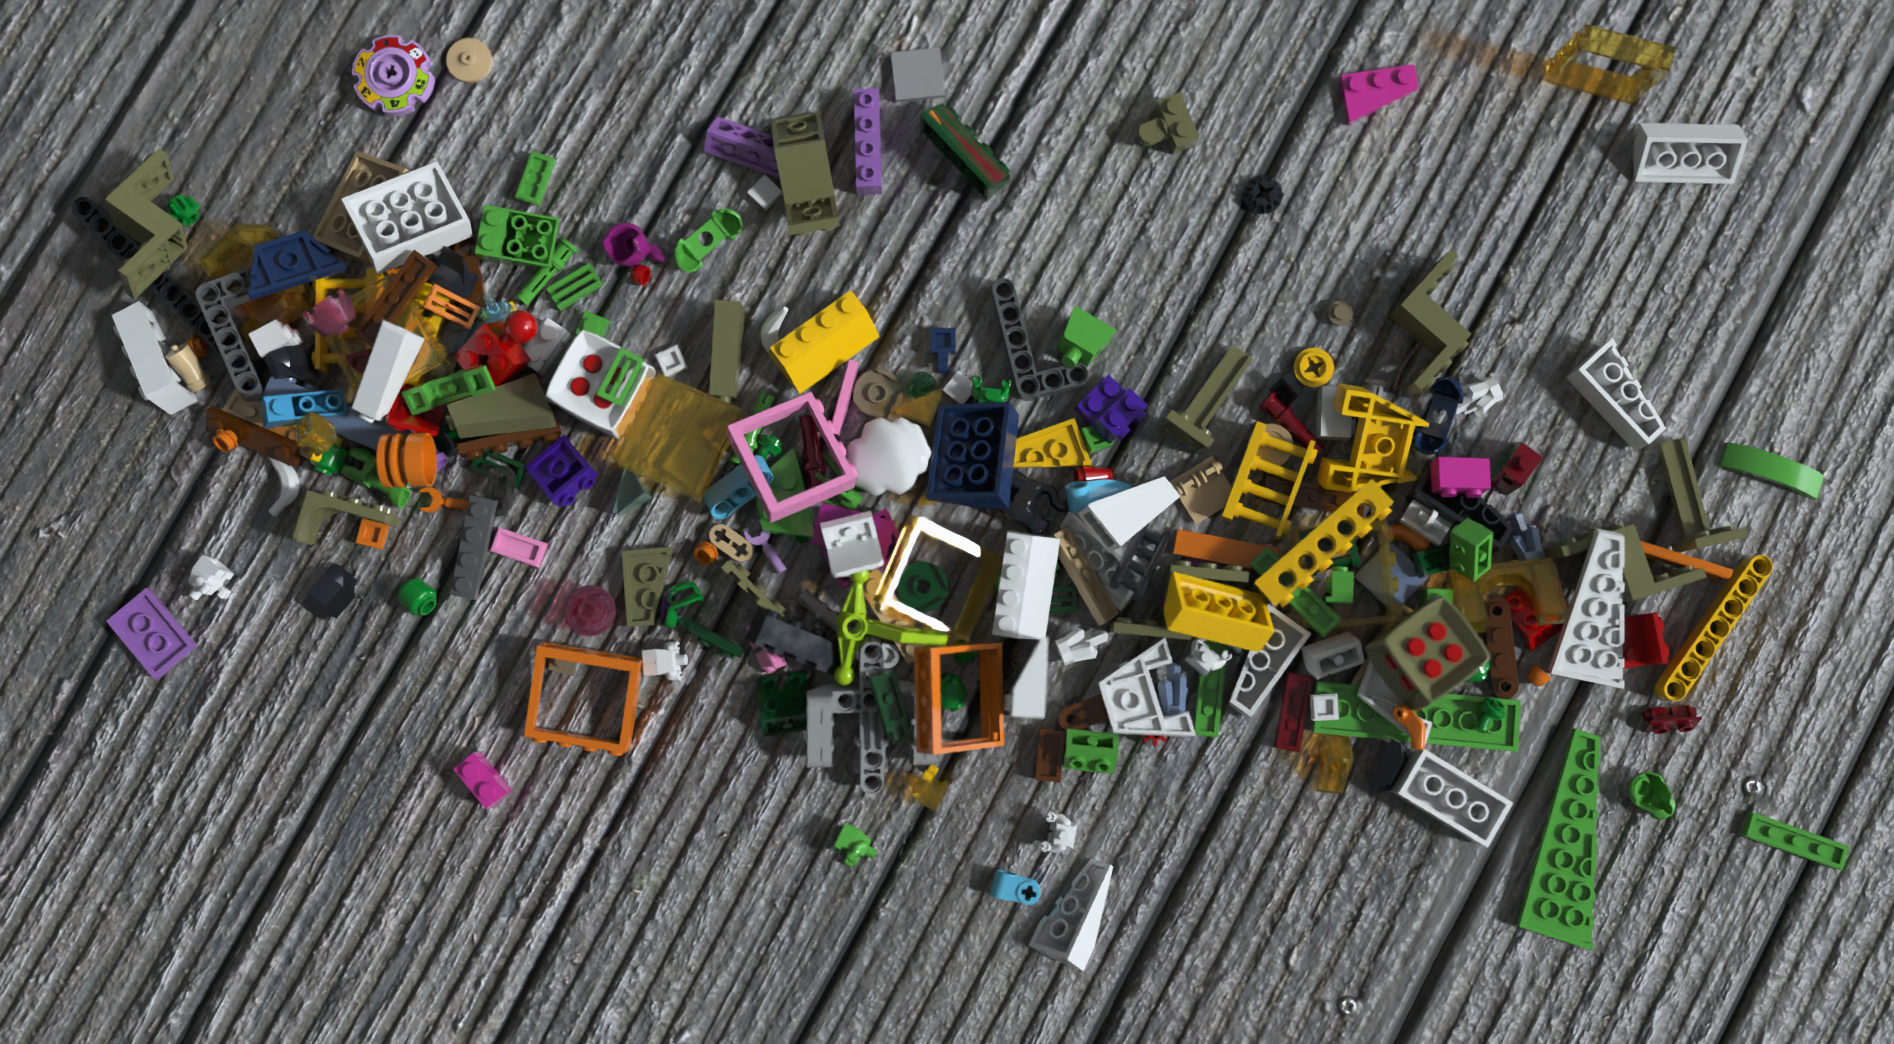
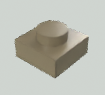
M551 658L548 670L575 676L578 663Z

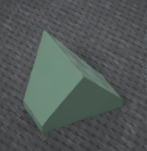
M626 463L613 513L618 516L625 515L652 498L635 468Z

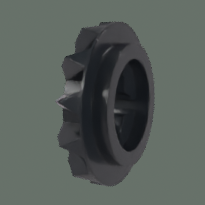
M1262 174L1253 177L1247 182L1243 191V199L1251 211L1257 214H1269L1280 206L1284 193L1282 192L1281 184L1274 179V176L1269 177ZM1259 187L1264 191L1271 189L1267 196L1268 200L1264 197L1255 199L1260 192Z

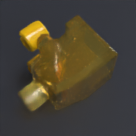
M311 411L295 427L297 445L303 448L305 446L311 447L313 450L309 452L310 460L319 462L322 458V453L329 450L332 445L340 447L343 441L341 437L336 436L335 426L331 422Z
M929 765L928 769L923 774L921 773L918 778L908 774L904 783L913 787L910 793L922 805L936 811L951 783L946 780L943 782L936 780L935 776L939 768L935 765Z

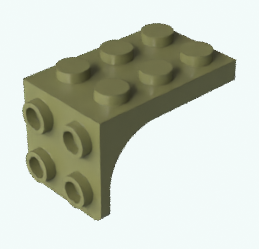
M324 489L321 494L307 490L306 495L300 501L299 508L301 512L298 520L292 526V535L294 541L313 545L321 524L328 517L337 513H349L395 527H399L401 517L393 515L395 510L372 503L371 508H369L370 503L347 496L346 499V496Z

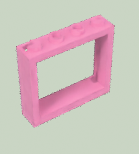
M812 392L727 426V437L770 523L855 487L856 477L858 476L853 463H848L843 443L841 441L837 442L834 436V426L830 420L825 419L823 405L819 399H815ZM809 409L842 476L777 503L744 434Z

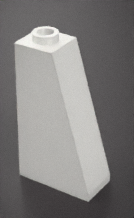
M383 321L352 407L360 412V418L371 423L374 420L385 421L425 340L424 338L402 327Z
M1164 476L1092 502L1081 510L1078 515L1110 554L1177 500L1180 495L1174 485Z

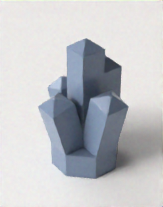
M1514 512L1509 517L1510 525L1513 527L1509 535V544L1516 553L1520 565L1545 557L1541 547L1539 529L1533 524L1526 525L1522 513Z
M1176 663L1167 666V680L1163 679L1156 684L1162 715L1173 716L1185 712L1188 692L1186 687L1187 677L1180 673L1181 666Z

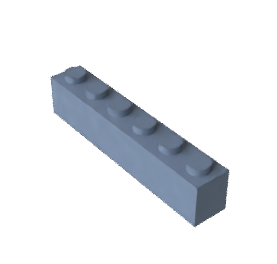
M271 375L260 402L266 396L320 391V389L305 383L304 387L296 385L297 379L294 378L274 379L273 375ZM354 402L350 406L346 405L348 412L346 415L308 422L377 450L379 439L383 434L395 435L400 433L407 439L410 433H414L409 429L405 431L393 429L390 427V424L386 423V419L384 422L374 420L371 423L360 418V412L352 408Z

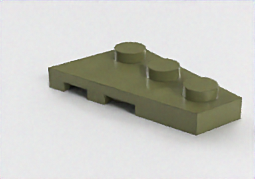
M674 547L622 551L627 627L651 626L655 624Z
M728 560L721 567L764 610L766 608L772 609L781 614L780 619L785 620L787 618L783 614L786 609L776 599L771 602L765 596L768 591L758 581L753 584L747 578L750 573L740 563L735 566Z

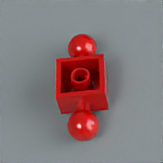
M517 310L510 313L504 323L500 320L483 324L453 357L463 370L486 365L495 387L511 382L532 360L519 343H527L535 337L538 330L537 321L531 313Z

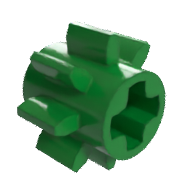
M177 195L168 202V207L171 210L166 213L182 223L183 226L192 225L199 219L197 211L201 207L190 195L186 198L184 195Z

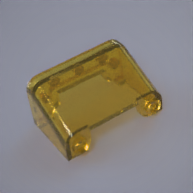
M236 224L199 260L207 275L217 279L251 267L254 262V246L280 237L273 228L265 224ZM305 283L241 304L249 319L241 324L243 336L251 344L253 342L249 333L274 320L290 325L310 313L316 307V297L309 285ZM235 286L231 289L233 292H237L241 287Z

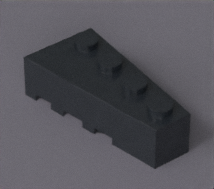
M1439 451L1430 458L1405 499L1410 502L1414 499L1429 510L1437 511L1440 517L1452 524L1450 529L1457 524H1461L1467 518L1483 525L1493 532L1492 553L1500 550L1512 532L1513 527L1491 504L1488 505L1481 497L1468 498L1466 494L1442 497L1441 493H1432L1430 463L1438 457H1446Z
M766 608L765 612L757 609L745 638L758 647L763 648L764 645L765 648L776 654H786L787 657L799 663H808L811 667L834 676L835 670L841 666L837 637L833 641L826 638L827 633L813 627L812 631L802 628L804 623L796 619L789 618V621H785L779 618L780 613L772 609Z

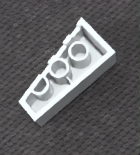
M138 301L113 314L112 318L115 322L113 329L116 335L122 339L124 345L121 348L125 356L131 361L130 371L140 383L138 390L145 400L149 399L170 415L197 402L195 394L186 390L185 382L165 358V355L171 349L163 342L166 338L152 311Z
M1270 604L1267 607L1275 632L1260 652L1249 650L1228 705L1248 719L1252 717L1311 635V633Z

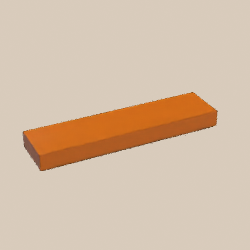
M1178 529L1173 555L1224 565L1242 566V568L1253 570L1249 564L1267 546ZM1268 546L1276 555H1278L1279 548Z
M1640 541L1646 558L1678 568L1690 565L1693 566V569L1704 568L1706 577L1719 581L1729 579L1732 576L1733 569Z

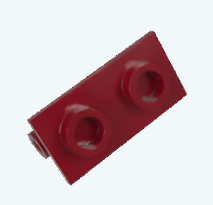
M1690 705L1671 706L1669 708L1671 715H1668L1666 707L1647 708V711L1642 712L1643 720L1648 721L1643 732H1653L1654 734H1664L1670 730L1689 732L1694 730L1702 720V716L1696 717L1697 710Z

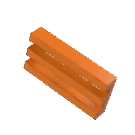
M436 284L432 285L431 291L422 305V308L466 330L471 329L481 308ZM436 292L473 310L472 313L469 314L436 297ZM432 301L469 319L468 322L431 305Z

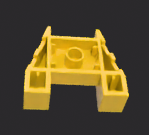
M1338 383L1333 409L1341 415L1359 417L1350 460L1322 457L1317 482L1325 489L1354 492L1361 489L1371 479L1379 487L1389 483L1415 481L1417 476L1408 469H1405L1415 425L1429 427V423L1363 387Z

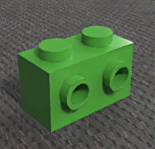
M1469 518L1461 524L1455 525L1450 532L1449 567L1456 573L1475 582L1491 568L1493 532Z
M1067 729L1064 743L1063 769L1114 774L1118 756V734Z

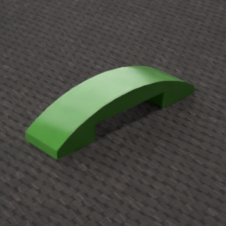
M486 365L427 381L401 393L411 414L415 415L455 400L488 393L496 388Z
M1731 442L1726 443L1719 464L1720 467L1740 474L1748 473L1791 488L1792 492L1814 500L1818 497L1824 475L1791 459Z

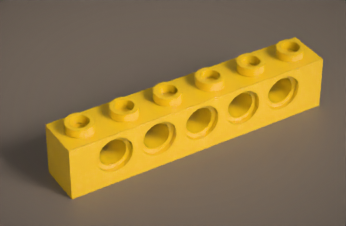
M1371 479L1256 580L1254 586L1274 608L1279 604L1284 607L1294 598L1291 594L1298 587L1303 590L1314 580L1311 576L1317 570L1322 573L1333 564L1331 558L1339 553L1342 556L1353 546L1350 541L1357 535L1360 538L1364 537L1372 529L1370 524L1378 518L1382 521L1392 512L1389 507L1393 504V501ZM1361 505L1368 506L1371 510V515L1367 518L1359 516L1357 507ZM1341 522H1346L1351 526L1352 532L1348 535H1342L1338 532L1337 525ZM1322 539L1329 540L1332 544V550L1322 552L1317 544ZM1303 556L1309 557L1313 562V566L1310 569H1302L1298 565L1299 558ZM1284 573L1290 574L1293 578V584L1288 587L1282 586L1278 581L1279 576Z

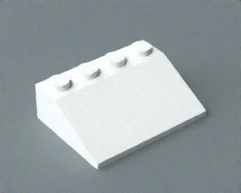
M438 161L341 198L377 274L403 265L413 250L425 256L443 249L444 246L448 247L473 236L470 220Z
M1042 637L1037 640L1012 684L1009 695H1004V710L1008 711V716L1045 717L1048 637Z

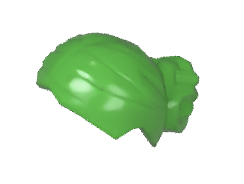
M1651 771L1641 772L1629 783L1628 795L1635 806L1649 811L1650 816L1656 820H1663L1672 816L1675 810V802L1671 791L1661 775Z

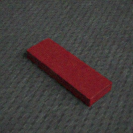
M1287 672L1274 748L1300 753L1314 677Z

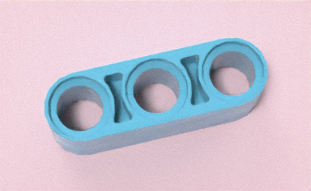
M755 455L754 457L768 485H770L773 481V475L764 458ZM740 464L707 489L704 493V500L715 519H724L756 496V493Z

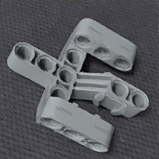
M870 634L863 636L858 648V682H851L849 685L830 682L807 691L806 764L807 768L833 766V713H858L859 736L854 737V744L858 747V756L854 757V772L859 773L862 790L867 794H876L883 788L884 773L888 772L885 747L888 746L889 737L884 736L875 699H864L867 694H873L868 679L872 676H866L864 673L869 669H874L877 672L873 676L883 673L884 651L881 639ZM868 645L877 646V649L873 652L865 651ZM898 681L907 712H910L909 763L912 765H936L937 754L916 753L915 683ZM842 694H849L851 696L845 701L838 699ZM869 752L877 753L874 757H866V754ZM868 776H876V777H877V778H876L875 780H873V781H866V780H865Z

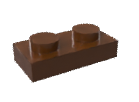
M1040 728L1034 780L1061 783L1066 731Z

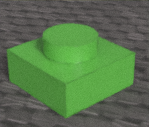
M585 311L575 334L578 335L584 329L603 338L610 321Z
M1092 426L1084 427L1080 430L1088 454L1110 448L1114 444L1113 442L1109 444Z

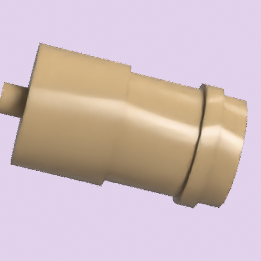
M187 343L179 346L175 344L170 347L171 350L165 355V358L174 371L180 375L185 382V386L191 392L199 391L211 382L210 374L204 370L197 356Z

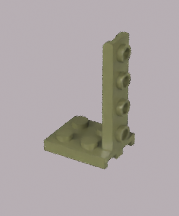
M1232 345L1186 411L1183 413L1179 410L1177 412L1171 410L1159 428L1162 430L1166 429L1176 436L1175 439L1182 444L1186 443L1196 450V454L1199 456L1203 454L1215 440L1210 437L1211 432L1205 428L1253 358Z
M1685 438L1657 443L1683 540L1671 544L1672 551L1684 552L1747 538L1746 528L1735 529L1734 524L1710 530Z

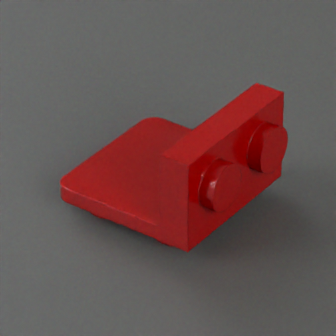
M403 383L387 415L386 423L390 424L391 428L399 431L409 429L416 431V433H429L431 436H437L446 404L412 415L401 392L414 386Z

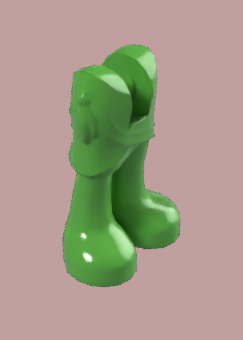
M351 448L348 455L360 462H365L362 471H359L355 467L344 464L340 472L368 488L372 486L388 495L393 506L399 509L404 508L411 496L410 488L406 486L404 488L396 486L394 488L383 487L379 476L375 475L378 472L377 456L365 448Z

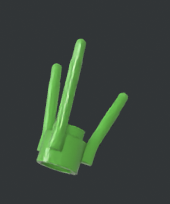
M824 455L823 459L838 477L842 476L840 469L827 455ZM820 473L815 474L816 478L823 483L830 481ZM854 487L839 494L837 500L840 503L832 499H826L822 502L854 511L863 496L859 494L860 489Z

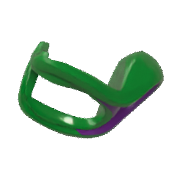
M680 582L670 587L664 593L660 611V620L664 627L669 629L677 627L679 619L675 612L676 608L686 606L697 600L704 604L703 596L695 582ZM693 587L696 594L682 601H671V597L681 590Z

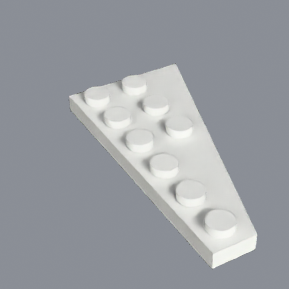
M1597 528L1595 530L1548 669L1551 674L1624 689V536L1620 533Z

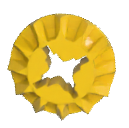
M1320 348L1303 350L1296 357L1293 365L1295 378L1301 384L1311 388L1325 385L1331 379L1334 372V363L1331 356ZM1309 362H1312L1313 365L1322 363L1316 370L1317 375L1314 372L1305 373L1310 366Z

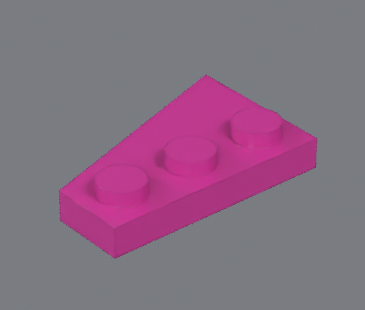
M1414 64L1344 74L1339 78L1348 125L1417 91L1419 88Z

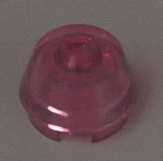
M342 288L337 291L339 297L333 299L330 295L313 307L315 310L313 314L310 315L307 311L302 314L308 322L306 325L324 338L334 332L337 336L350 328L348 323L357 317L351 297H348Z
M587 585L576 589L568 597L564 608L565 619L569 627L577 634L587 637L604 633L612 625L616 614L615 603L611 595L603 588L594 585Z

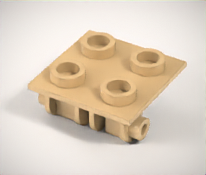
M1213 456L1169 481L1180 495L1179 499L1195 525L1226 507L1232 490L1231 485L1222 472V465L1219 461L1216 462Z

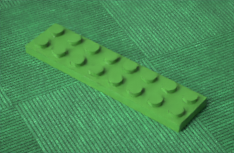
M1316 681L1315 695L1337 694L1339 720L1313 721L1312 733L1411 742L1410 737L1357 696L1360 685ZM1447 694L1432 702L1428 707L1413 712L1419 718L1432 722L1426 743L1518 752L1521 701L1497 698L1505 706L1504 712L1506 716L1499 721L1491 719L1485 733H1480L1475 728L1483 713L1480 705L1487 697Z

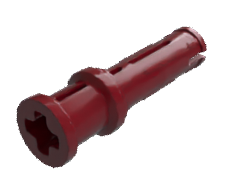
M1275 391L1270 393L1260 403L1258 408L1260 410L1264 409L1274 419L1273 422L1275 424H1281L1306 449H1308L1311 440L1316 441L1314 449L1318 450L1317 456L1326 446L1292 414L1293 411L1290 406L1286 407L1276 397L1277 393Z
M804 415L799 417L806 457V464H804L803 469L804 472H807L809 485L807 490L823 484L821 480L816 478L815 474L820 473L825 477L824 469H826V464L822 461L816 423L812 415Z

